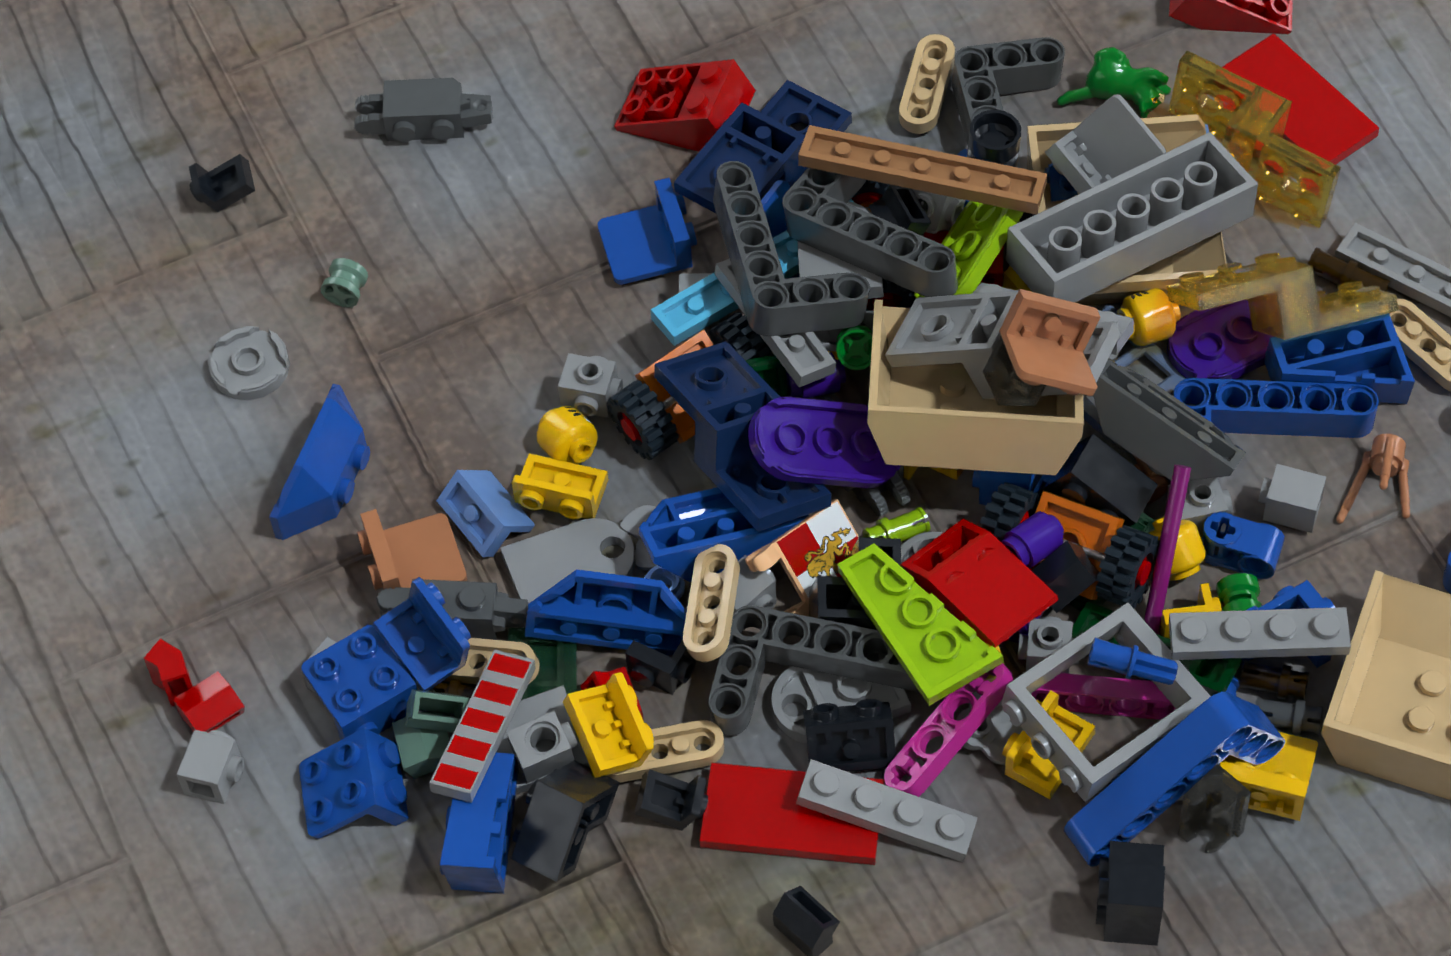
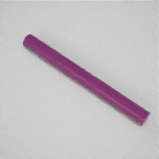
M1177 464L1174 465L1144 617V621L1158 635L1191 473V467Z

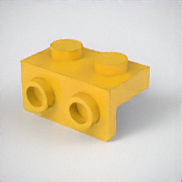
M529 453L521 475H514L511 484L515 503L521 504L527 509H545L558 512L569 519L595 518L609 479L608 472L605 470Z
M622 672L612 674L605 685L569 693L564 698L563 704L595 778L639 767L654 749L652 730L647 723H644L637 707L635 691L632 686L627 684Z
M1050 690L1043 702L1037 700V702L1082 753L1095 735L1096 726L1058 705L1059 694ZM1024 730L1020 734L1014 732L1010 736L1002 752V755L1006 757L1005 775L1050 800L1062 783L1059 771L1049 759H1043L1036 753L1031 744V738Z

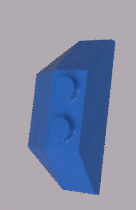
M332 384L318 417L281 491L279 499L269 515L274 535L277 539L285 540L336 518L343 503H349L355 487L354 480L358 471L364 470L370 457V447L366 444L363 428L340 385Z
M716 487L663 499L649 515L646 522L640 525L639 535L654 564L691 582L694 562L699 553L717 544H723L733 550L739 561L744 555L748 556L809 517V514L757 531L719 488ZM720 569V570H718L716 573H720V572H722L724 569Z
M576 569L528 604L525 637L626 650L635 640L665 655H673L683 640L687 610L662 580Z

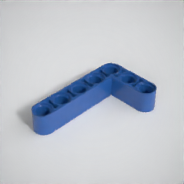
M1188 378L1180 381L1175 386L1173 395L1185 405L1195 404L1196 406H1187L1215 424L1224 433L1291 436L1364 437L1373 430L1379 403L1378 395L1372 388L1361 384Z
M1227 692L1217 693L1198 706L1066 823L1064 832L1090 867L1098 866L1100 857L1109 856L1110 841L1130 842L1229 755L1254 765H1259L1277 755L1284 747L1286 741L1259 706Z

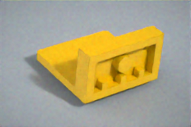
M1279 732L1286 741L1285 745L1277 755L1265 763L1254 765L1229 755L1219 765L1213 800L1300 821L1318 742Z

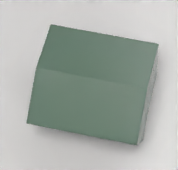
M412 689L406 705V727L454 733L470 698L461 695ZM419 710L454 714V717L419 713Z
M419 712L443 716V713L439 712ZM406 717L393 722L392 726L403 770L414 779L430 772H435L449 743L448 733L445 731L406 727Z

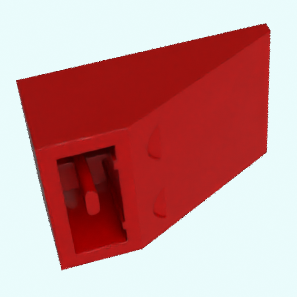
M1170 0L1169 17L1201 30L1290 34L1292 32L1293 0Z
M734 59L640 69L614 128L624 133L700 152L741 102L748 106L750 105L756 90Z
M965 519L957 522L900 564L903 569L914 577V582L929 595L932 593L944 603L945 609L960 622L964 621L976 631V636L994 648L1008 640L1019 629L1040 616L1043 611L1058 601L1057 594L990 531Z

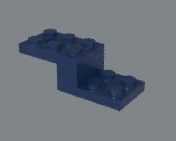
M787 80L761 111L741 102L674 181V191L716 213L713 204L716 173L719 166L728 161H739L750 167L761 200L777 180L787 181L790 187H792L808 168L798 166V154L808 127L802 131H796L788 126L804 123L808 127L812 125L844 132L852 123V113Z
M727 341L654 365V378L695 421L694 462L757 531L831 507L832 493L823 484L790 482L778 479L766 472L756 461L748 440L750 421L757 410L780 396Z

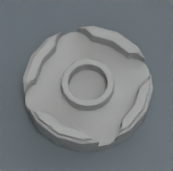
M254 326L234 329L220 337L214 345L215 349L212 355H209L208 359L213 383L221 393L233 399L253 400L272 393L286 379L290 366L286 345L282 339L270 330H268V333Z

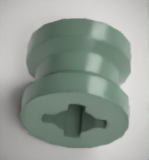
M337 258L330 265L328 270L330 277L324 280L320 288L321 294L335 305L353 307L358 303L361 296L359 288L365 286L369 277L368 272L362 265L353 260Z

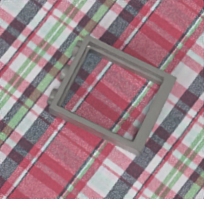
M1126 603L1007 684L1001 703L1003 711L1010 717V722L1017 727L1021 726L1031 738V744L1036 753L1043 759H1049L1059 771L1062 783L1065 786L1068 785L1072 792H1077L1085 802L1110 785L1198 706L1211 697L1179 660H1173L1178 664L1173 684L1167 685L1156 681L1152 682L1173 704L1176 710L1093 767L1031 693L1088 655L1095 637L1105 641L1114 637L1121 646L1133 648V645H1138V651L1172 660L1171 650L1129 603Z

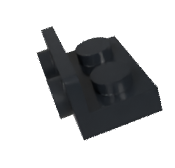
M864 699L858 701L856 705L840 707L832 703H823L814 706L810 710L803 711L808 763L812 759L843 771L886 768L896 756L893 716L889 702H881L877 699Z

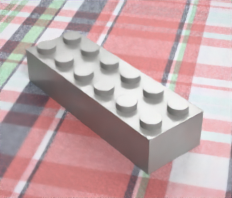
M1209 132L1009 227L1005 260L1032 292L1075 303L1252 217L1258 183L1215 136Z

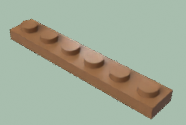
M812 125L808 127L798 154V166L1036 215L1047 182V173Z

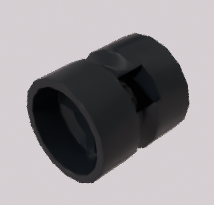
M988 110L975 116L970 123L967 157L1017 167L1022 129L1019 121L1012 114L1002 110Z

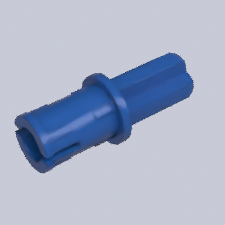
M1096 637L1093 640L1087 662L1089 666L1105 668L1125 674V679L1130 680L1131 676L1134 675L1167 685L1173 684L1178 670V664L1175 661L1138 651V645H1133V648L1110 643Z

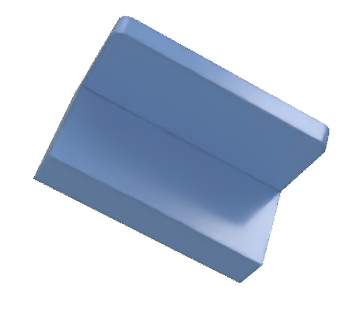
M457 470L436 500L482 557H494L510 532H531L535 526L534 522L518 503H515L513 497L498 479L488 470Z

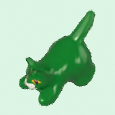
M1114 47L1104 48L1097 51L1094 55V64L1087 75L1085 87L1067 91L1057 99V105L1063 106L1093 97L1108 100L1113 95L1118 94L1125 100L1134 102L1141 112V118H1147L1149 112L1164 102V95L1170 94L1171 88L1166 85L1169 77L1150 67L1132 68L1125 53Z

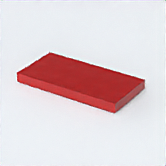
M1274 33L1218 69L1215 73V80L1319 176L1378 136L1379 127Z
M711 763L707 787L708 803L703 814L700 848L875 865L879 833L797 805L796 801L806 772ZM866 778L885 785L884 779Z

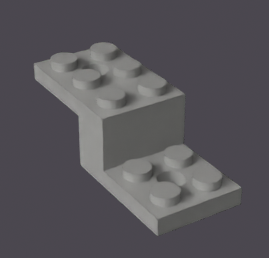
M1019 290L916 298L885 354L891 367L962 363L983 399L1067 394L1059 388L1043 384L1039 386L1029 385L1023 382L1015 373L999 330ZM1114 321L1098 322L1083 352L1096 383L1121 334Z

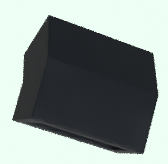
M890 185L880 199L868 206L873 215L921 236L931 224L919 200L910 188Z
M1068 540L1031 570L1057 594L1058 601L1051 605L1056 613L1097 580V574L1099 573L1096 567L1089 561L1083 548Z
M802 886L785 892L773 912L774 926L807 956H819L833 943L832 935L840 923L836 917Z

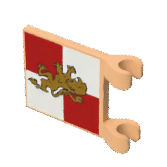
M834 499L831 501V507L814 512L769 544L749 554L745 558V562L751 572L766 571L779 560L802 602L784 612L809 616V592L816 577H842L838 572L837 564L850 557V553L859 536L839 500Z

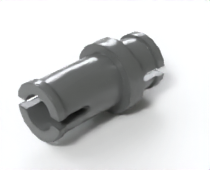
M1257 697L1256 705L1264 712L1273 713V715H1265L1274 727L1290 729L1292 734L1302 735V731L1320 734L1321 722L1312 721L1309 718L1321 720L1323 714L1322 706H1307L1306 701L1297 700L1296 704L1264 700Z

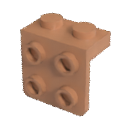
M1019 289L999 330L1016 375L1029 385L1039 386L1043 384L1059 388L1070 395H1078L1079 393L1088 396L1094 395L1098 386L1083 352L1101 318L1097 308Z
M376 509L360 514L364 530L358 531L357 536L363 555H372L374 564L369 565L368 570L375 590L381 588L385 590V588L389 589L390 587L392 589L395 587L410 588L412 579H417L418 577L424 580L467 581V573L448 517L445 514L438 513L385 530L382 528Z

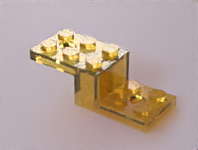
M1186 51L1179 60L1168 112L1176 116L1198 114L1202 121L1208 124L1209 132L1223 139L1222 145L1258 183L1256 197L1294 215L1299 220L1306 221L1320 228L1327 218L1341 167L1283 139L1292 102L1194 53ZM1207 94L1210 95V96H1212V97L1214 98V101L1211 100V99L1207 96ZM1290 177L1296 179L1298 183L1294 182Z
M1279 253L1259 255L1255 257L1256 263L1242 266L1240 262L1223 264L1217 267L1218 273L1204 276L1203 272L1184 274L1179 277L1180 282L1166 286L1169 302L1197 311L1248 299L1253 330L1284 340L1399 311L1396 294L1381 291L1380 286H1363L1361 281L1341 284L1338 286L1339 291L1325 294V291H1316L1312 265L1296 262L1295 257L1281 258Z

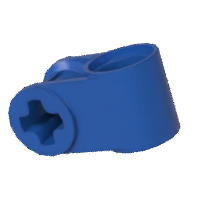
M1226 512L1213 513L1207 517L1203 526L1204 536L1201 538L1206 550L1204 559L1206 563L1240 573L1252 574L1257 579H1268L1274 575L1285 540L1282 531L1275 526L1257 523ZM1225 523V532H1221L1222 524ZM1215 546L1219 547L1217 555L1214 554Z

